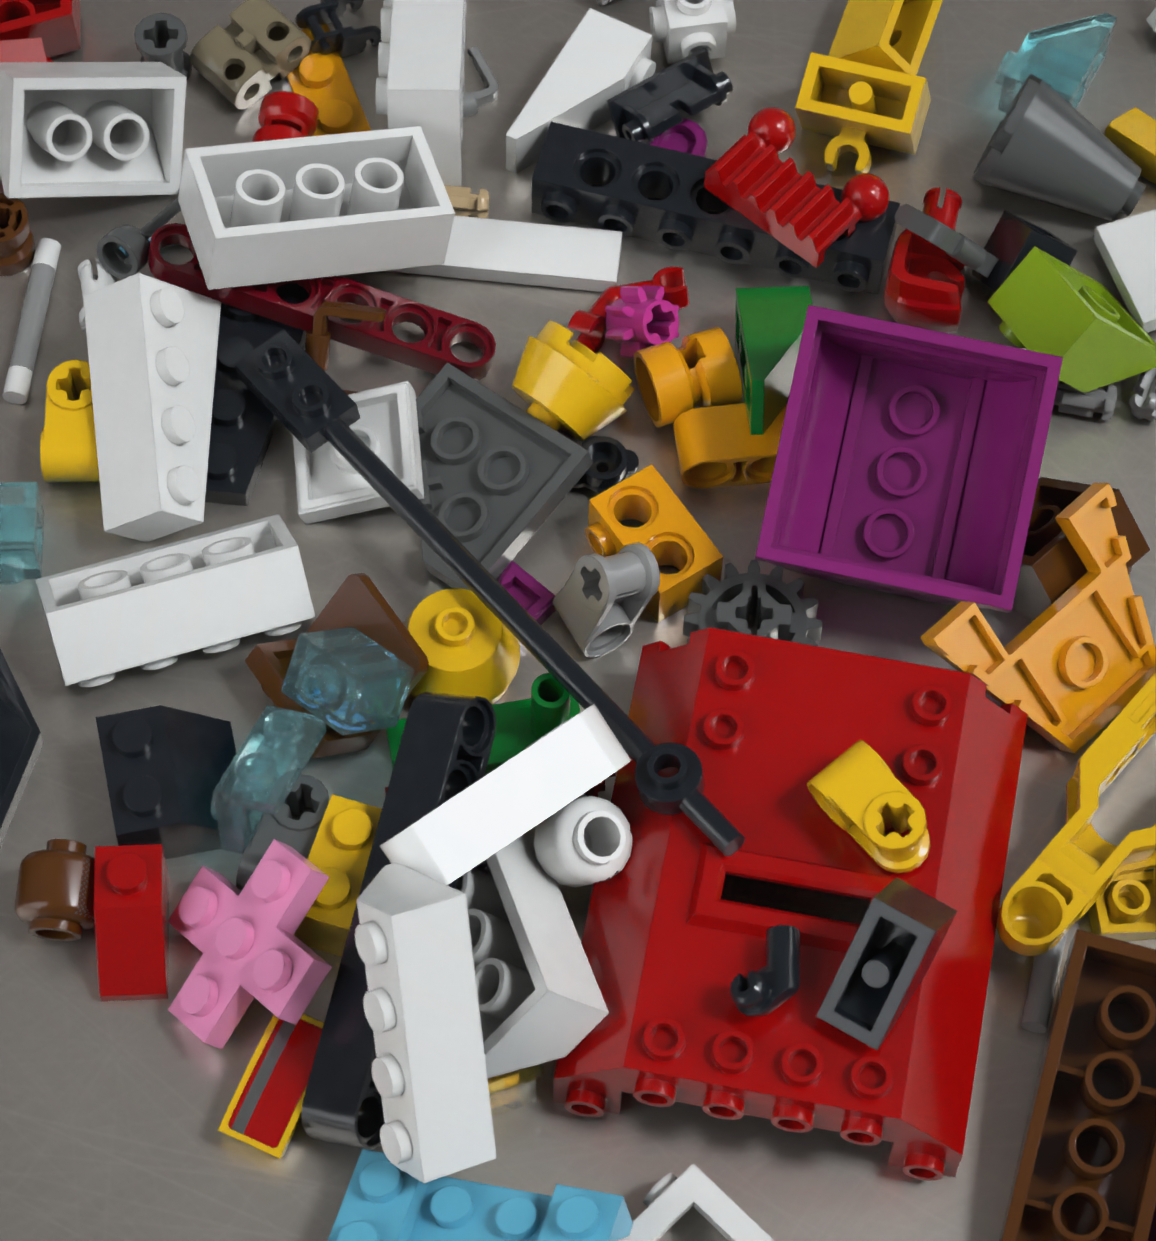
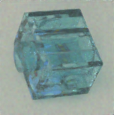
M354 627L301 633L298 636L281 692L341 735L397 726L415 669Z

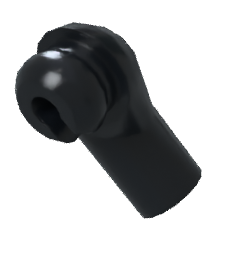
M776 925L766 930V965L757 971L751 970L748 972L747 978L739 973L734 977L730 985L731 999L741 1013L752 1017L766 1016L797 993L800 987L799 929L789 925Z

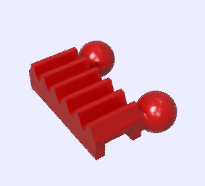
M764 108L751 118L748 126V135H743L705 172L704 188L817 268L824 261L825 250L841 234L848 237L855 230V224L858 221H873L886 211L890 199L889 190L885 182L878 176L870 173H861L853 176L846 182L842 189L840 203L835 199L831 186L827 184L822 189L817 187L813 173L807 171L802 176L798 173L793 159L789 157L785 162L779 160L778 154L785 152L795 139V123L792 117L780 108Z

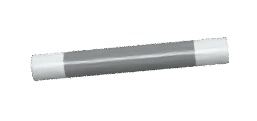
M50 238L39 239L35 250L2 395L3 399L11 404L21 405L27 402L61 250L60 243Z

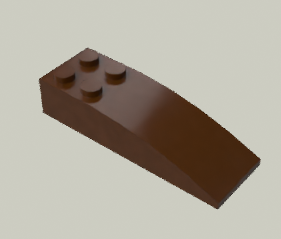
M1078 929L1069 945L999 1241L1148 1240L1156 1206L1155 949Z

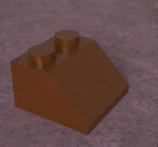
M1045 477L1038 479L1013 607L1027 619L1035 620L1087 573L1085 565L1055 517L1090 487V484ZM1112 488L1117 505L1111 507L1118 535L1126 536L1131 559L1126 563L1128 574H1130L1132 566L1149 552L1150 548L1120 490Z

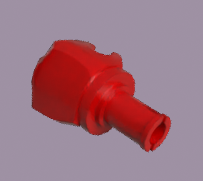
M936 187L928 190L923 199L924 206L922 212L955 231L958 213L962 207L961 197L953 190L946 189L943 207L940 208L938 201L941 188ZM907 229L902 231L893 249L884 290L885 307L891 317L899 324L943 333L956 332L962 312L961 298L964 291V275L960 271L964 269L965 265Z

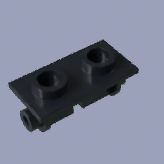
M703 48L607 100L617 137L651 144L654 141V137L683 122L682 118L694 116L714 104L720 106L726 103L727 95L733 92V86L729 77L724 72L713 73L708 51Z

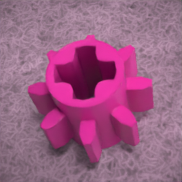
M622 286L620 287L622 298L614 301L611 306L605 307L607 312V333L605 337L622 344L620 356L623 358H634V353L638 350L667 341L671 342L674 338L679 337V316L677 313L679 306L662 300L664 296V287Z

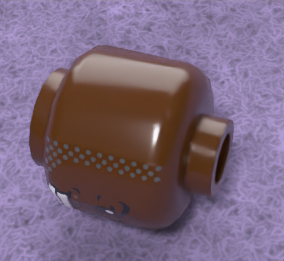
M51 839L47 841L46 849L31 852L22 859L14 908L19 919L29 925V934L54 941H76L82 938V931L92 929L95 926V858L86 855L87 846L84 843L68 839Z

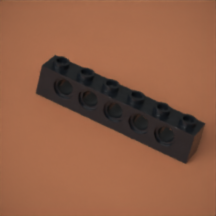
M550 123L532 176V213L543 215L558 223L573 222L602 230L622 231V237L632 236L658 242L672 250L687 249L713 255L731 264H751L776 270L778 273L791 278L806 277L835 284L837 287L850 292L865 291L879 295L897 226L895 214L900 207V203L889 200L886 211L879 218L869 222L858 221L855 224V230L848 237L841 234L836 239V242H833L825 250L824 261L815 268L704 188L705 172L717 160L560 123ZM816 183L817 187H819L820 189L825 187V185ZM599 184V185H604V186L595 187V186H591V185ZM832 187L835 199L841 203L842 189ZM648 198H659L662 200H650ZM708 211H714V212H718V213H720V214H709V213H706V212H708Z

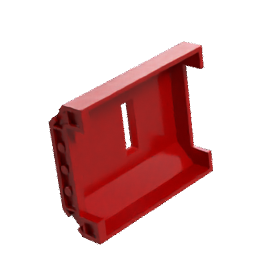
M711 627L691 632L688 644L672 649L663 641L643 645L628 715L629 718L656 745L678 743L687 746L696 753L703 770V794L745 837V841L734 854L724 856L684 813L664 815L656 813L644 805L639 797L635 780L636 763L630 756L631 761L617 771L611 803L621 809L630 823L633 837L631 856L623 870L610 880L594 883L581 943L609 1013L566 1057L557 1059L553 1079V1102L564 1104V1108L569 1112L584 1117H601L605 1112L619 1115L622 1094L627 1092L632 1093L639 1102L656 1107H669L674 1105V1102L702 1106V1110L706 1114L720 1119L736 1120L742 1118L743 1114L771 1119V1123L775 1127L789 1132L804 1133L811 1131L812 1127L840 1132V1136L844 1140L859 1145L871 1146L880 1144L882 1140L892 1142L888 1165L901 1167L904 1174L925 1181L940 1180L943 1176L955 1178L964 1150L997 926V914L1000 906L1028 714L1013 703L1004 704L999 707L985 697L987 687L985 683L971 673ZM858 740L867 743L884 760L894 776L919 800L925 810L930 849L923 863L910 872L894 873L886 871L876 864L871 856L846 830L840 828L829 818L807 787L808 781ZM674 767L660 770L658 775L669 778L676 775L679 769ZM891 827L885 833L887 836L891 832H896L903 838L909 834V829L899 833ZM725 874L871 900V904L875 895L895 878H898L957 910V913L929 970L882 1046L875 1050L816 1016L860 924L723 900L721 895ZM776 925H789L798 928L800 931V987L797 993L766 1016L752 1017L741 1013L730 996V985L734 977L741 973L747 978L748 972L751 970L757 971L766 965V930Z

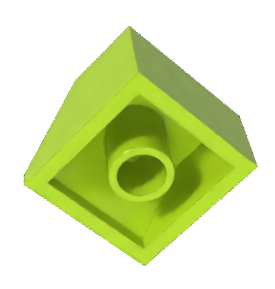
M1036 246L987 301L1003 320L998 326L999 330L1018 348L1063 357L1058 384L1062 381L1086 393L1156 368V343L1109 289Z

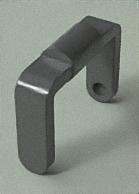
M909 204L900 206L896 211V223L936 245L952 258L988 278L999 260L966 236L957 233L950 227Z

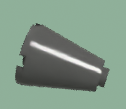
M1030 73L1011 102L1012 107L1004 120H1001L975 168L972 178L984 185L1109 221H1113L1119 212L1129 216L1146 187L1145 184L1138 181L1142 169L1048 83Z

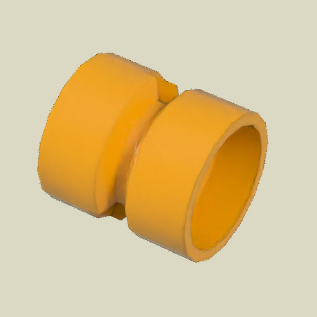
M713 327L685 336L679 348H676L667 341L634 353L633 363L638 389L651 421L658 428L673 424L675 418L681 413L695 409L697 406L738 404L742 401L743 391L738 364L728 338L719 327Z

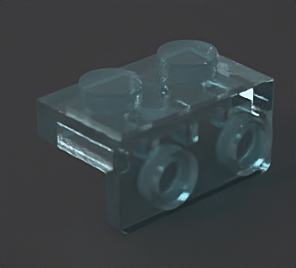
M270 705L265 707L213 791L211 814L213 819L218 821L221 849L243 854L250 839L255 835L264 813L275 814L279 811L326 733V722L323 717Z

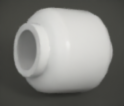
M587 796L573 800L540 822L536 827L533 845L536 859L545 873L559 884L576 888L610 880L622 871L631 856L633 837L630 823L620 808L607 799Z

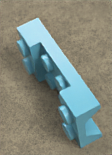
M362 1149L328 1241H618L630 1235L633 1221L624 1197L620 1195L556 1184L553 1196L445 1176L422 1183L394 1166L387 1159L385 1153Z

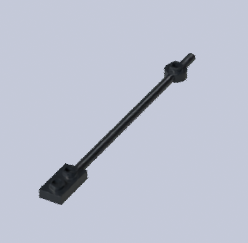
M284 329L234 363L239 379L310 453L326 442H329L584 709L595 704L626 753L636 763L635 780L641 801L646 807L664 815L684 813L724 856H730L741 848L745 837L703 794V770L696 753L687 746L678 743L656 745L349 427L360 419L357 404ZM674 767L679 769L676 775L669 778L658 775L659 771L665 768Z

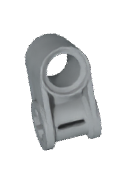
M639 542L625 545L615 555L603 557L597 553L582 556L576 562L575 568L566 584L554 597L553 605L585 657H600L618 648L632 634L634 624L650 599L657 593L660 585V572L656 558L646 545Z

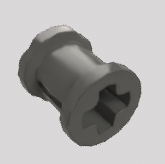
M166 13L151 14L142 19L136 26L134 33L136 48L142 54L140 62H162L186 76L187 81L192 72V65L189 61V54L183 51L188 41L185 24L178 17Z

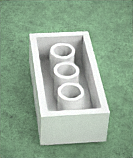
M421 126L185 148L178 202L208 290L444 264L455 212Z

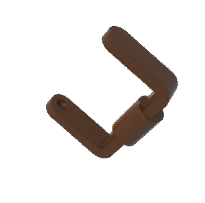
M323 302L314 314L313 329L306 331L305 352L324 371H327L331 333L327 331L329 316L381 322L385 320L386 310L379 307L349 303ZM343 390L347 395H348V394H353V393H357V392H358V391Z

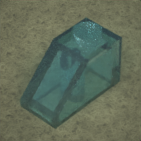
M1103 13L1029 32L1018 52L1015 53L1009 50L999 66L995 78V83L1002 85L998 110L1008 113L1012 107L1011 102L1030 73L1042 78L1077 110L1108 54L1117 17Z

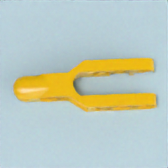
M1156 673L1080 757L1073 776L1066 784V825L1010 888L997 914L996 928L1000 939L1009 950L1023 956H1036L1048 952L1056 946L1075 922L1079 921L1118 875L1155 869L1156 823L1150 828L1131 831L1116 846L1108 843L1098 835L1092 826L1091 820L1099 807L1100 795L1156 733Z

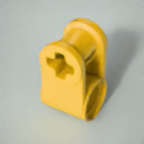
M77 359L65 361L53 369L49 374L46 384L45 424L40 440V461L43 480L45 483L99 482L89 362Z
M858 740L807 782V787L813 798L829 818L840 828L846 830L871 856L876 864L886 871L894 873L910 872L919 867L927 858L930 849V839L926 828L924 808L919 800L894 776L884 760L864 741ZM893 827L899 833L909 829V834L902 838L896 832H891L886 836L885 831Z

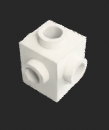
M656 0V6L649 9L653 41H663L668 64L677 63L703 48L707 49L710 59L725 57L727 33L736 31V15L733 0Z

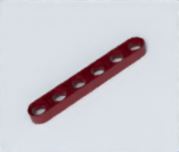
M166 224L157 229L151 237L148 265L150 272L158 280L304 331L313 329L314 314L318 307L326 301L383 308L386 310L385 320L381 322L363 320L353 324L347 323L339 319V317L329 316L327 331L331 333V340L435 375L447 363L476 381L484 378L491 369L496 342L493 334L485 326L475 321L341 276L208 290L186 224ZM168 245H182L189 249L193 258L185 264H171L162 258L160 251ZM283 284H298L308 292L309 298L298 304L287 303L277 295L276 290ZM398 323H414L424 331L425 338L415 343L404 342L395 336L392 328ZM457 342H471L482 351L483 357L476 362H463L452 354L450 347Z

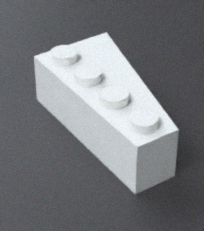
M383 0L384 8H381V42H379L378 48L379 78H376V114H387L388 129L421 126L443 184L462 187L461 147H463L467 0Z
M137 273L83 295L104 532L147 543L203 523L221 302Z

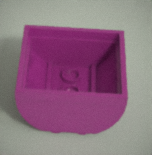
M808 305L755 560L783 566L784 569L819 579L953 606H956L960 601L975 602L977 607L981 609H993L1010 613L1013 607L1063 357Z

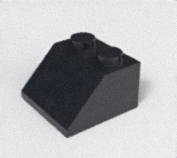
M162 705L96 717L115 833L119 846L162 844L165 859L249 843L253 836L230 721Z

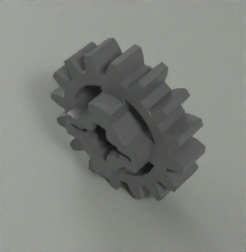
M751 560L748 566V573L739 574L736 567L732 563L725 564L724 578L721 582L709 574L703 577V594L691 592L688 598L687 612L690 614L684 615L683 635L690 637L691 632L709 627L751 634V629H748V619L751 614L754 616L757 636L818 646L816 641L821 639L823 621L815 619L819 604L817 598L801 599L805 585L804 580L798 578L787 585L782 581L783 566L777 565L769 575L760 573L758 560Z

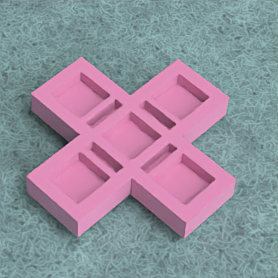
M276 839L272 841L242 891L220 873L201 866L167 922L203 954L168 1011L204 1043L219 1049H223L254 998L277 1018L296 1025L332 968L331 965L294 935L329 879V876L293 847Z

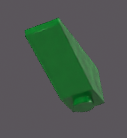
M809 286L736 288L735 346L750 435H763L788 403L808 305L813 306Z

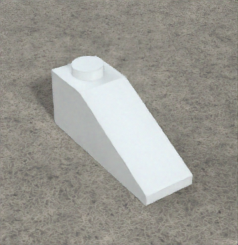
M589 8L506 133V170L517 174L538 162L551 122L592 131L611 120L612 117L607 100L655 74L656 62L651 60L652 35Z

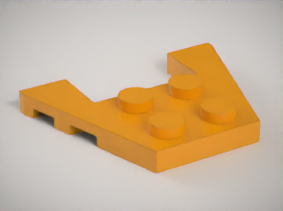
M1093 483L1055 517L1085 565L1087 573L1005 647L1002 646L975 602L960 601L920 637L925 646L956 670L971 673L987 685L986 693L1001 705L1013 703L1028 714L1026 724L1060 751L1076 753L1124 709L1156 673V648L1142 596L1134 595L1126 567V563L1131 559L1126 536H1119L1111 511V507L1116 506L1117 503L1114 491L1109 483Z

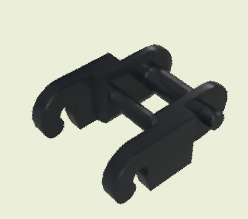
M321 0L320 4L306 7L297 14L295 18L297 26L302 29H309L314 38L311 41L310 48L313 54L321 53L325 55L338 52L340 57L361 53L366 48L368 39L372 46L379 45V42H381V30L378 26H367L359 29H354L351 26L344 28L338 18L344 16L348 3L352 10L355 11L361 8L363 0ZM332 23L335 30L324 32L321 25Z

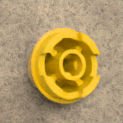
M549 320L536 338L528 336L512 383V389L530 405L526 410L527 413L556 431L560 428L577 440L584 441L627 412L623 405L635 388L630 385L632 380L601 352L598 354L594 353L574 339L569 343L573 337V332Z
M450 588L437 591L423 599L403 622L409 633L426 654L429 664L427 672L409 694L414 700L419 694L434 692L479 696L486 698L491 704H494L503 696L516 675L520 661L518 639L471 590Z

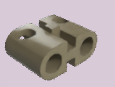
M269 0L244 1L229 14L232 23L225 29L216 25L194 46L189 57L190 64L238 109L249 108L272 89L269 81L277 74L284 79L300 65L311 48V39Z

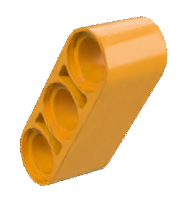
M745 403L700 407L681 413L675 418L673 428L682 482L688 487L696 489L771 483L787 404L763 435H750Z

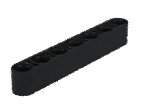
M424 692L419 694L412 702L359 896L385 865L391 864L381 849V844L484 777L496 732L495 711L492 704L486 698ZM457 879L447 886L455 889ZM356 903L305 1091L301 1118L306 1134L312 1139L365 1149H375L381 1145L380 1129L385 1122L382 1098L372 1077V1062L376 1058L373 1029L366 1019L363 1007V999L365 993L368 992L365 963L361 959L355 943V930L360 925Z

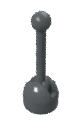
M178 198L141 230L135 226L123 225L112 229L98 242L97 255L99 261L111 275L124 279L137 274L145 267L149 257V238L157 229L164 226L181 211ZM120 247H122L125 250V252L129 255L128 257H126L125 254L119 249Z

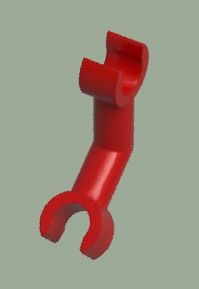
M666 267L659 270L652 280L607 288L588 312L578 310L572 316L568 328L581 331L576 341L597 353L604 343L607 332V312L605 307L611 306L614 301L622 298L620 287L662 286L664 287L662 300H666L672 305H678L680 310L690 304L688 287L685 285L684 269L681 267Z

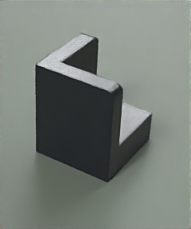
M1004 210L984 247L985 251L999 259L988 278L974 270L971 271V274L996 292L1034 246L1069 266L1078 251L1050 231Z

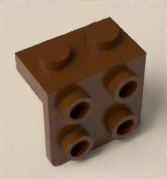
M364 573L351 574L345 579L302 638L257 644L245 660V663L261 684L264 693L276 705L295 732L299 743L307 749L313 759L366 750L425 675L429 665L426 654L368 575ZM340 694L374 719H360L328 695ZM306 696L317 697L329 703L331 708L325 711L316 710L304 704L302 699ZM338 716L351 719L359 725V729L356 731L341 729L331 722V718Z

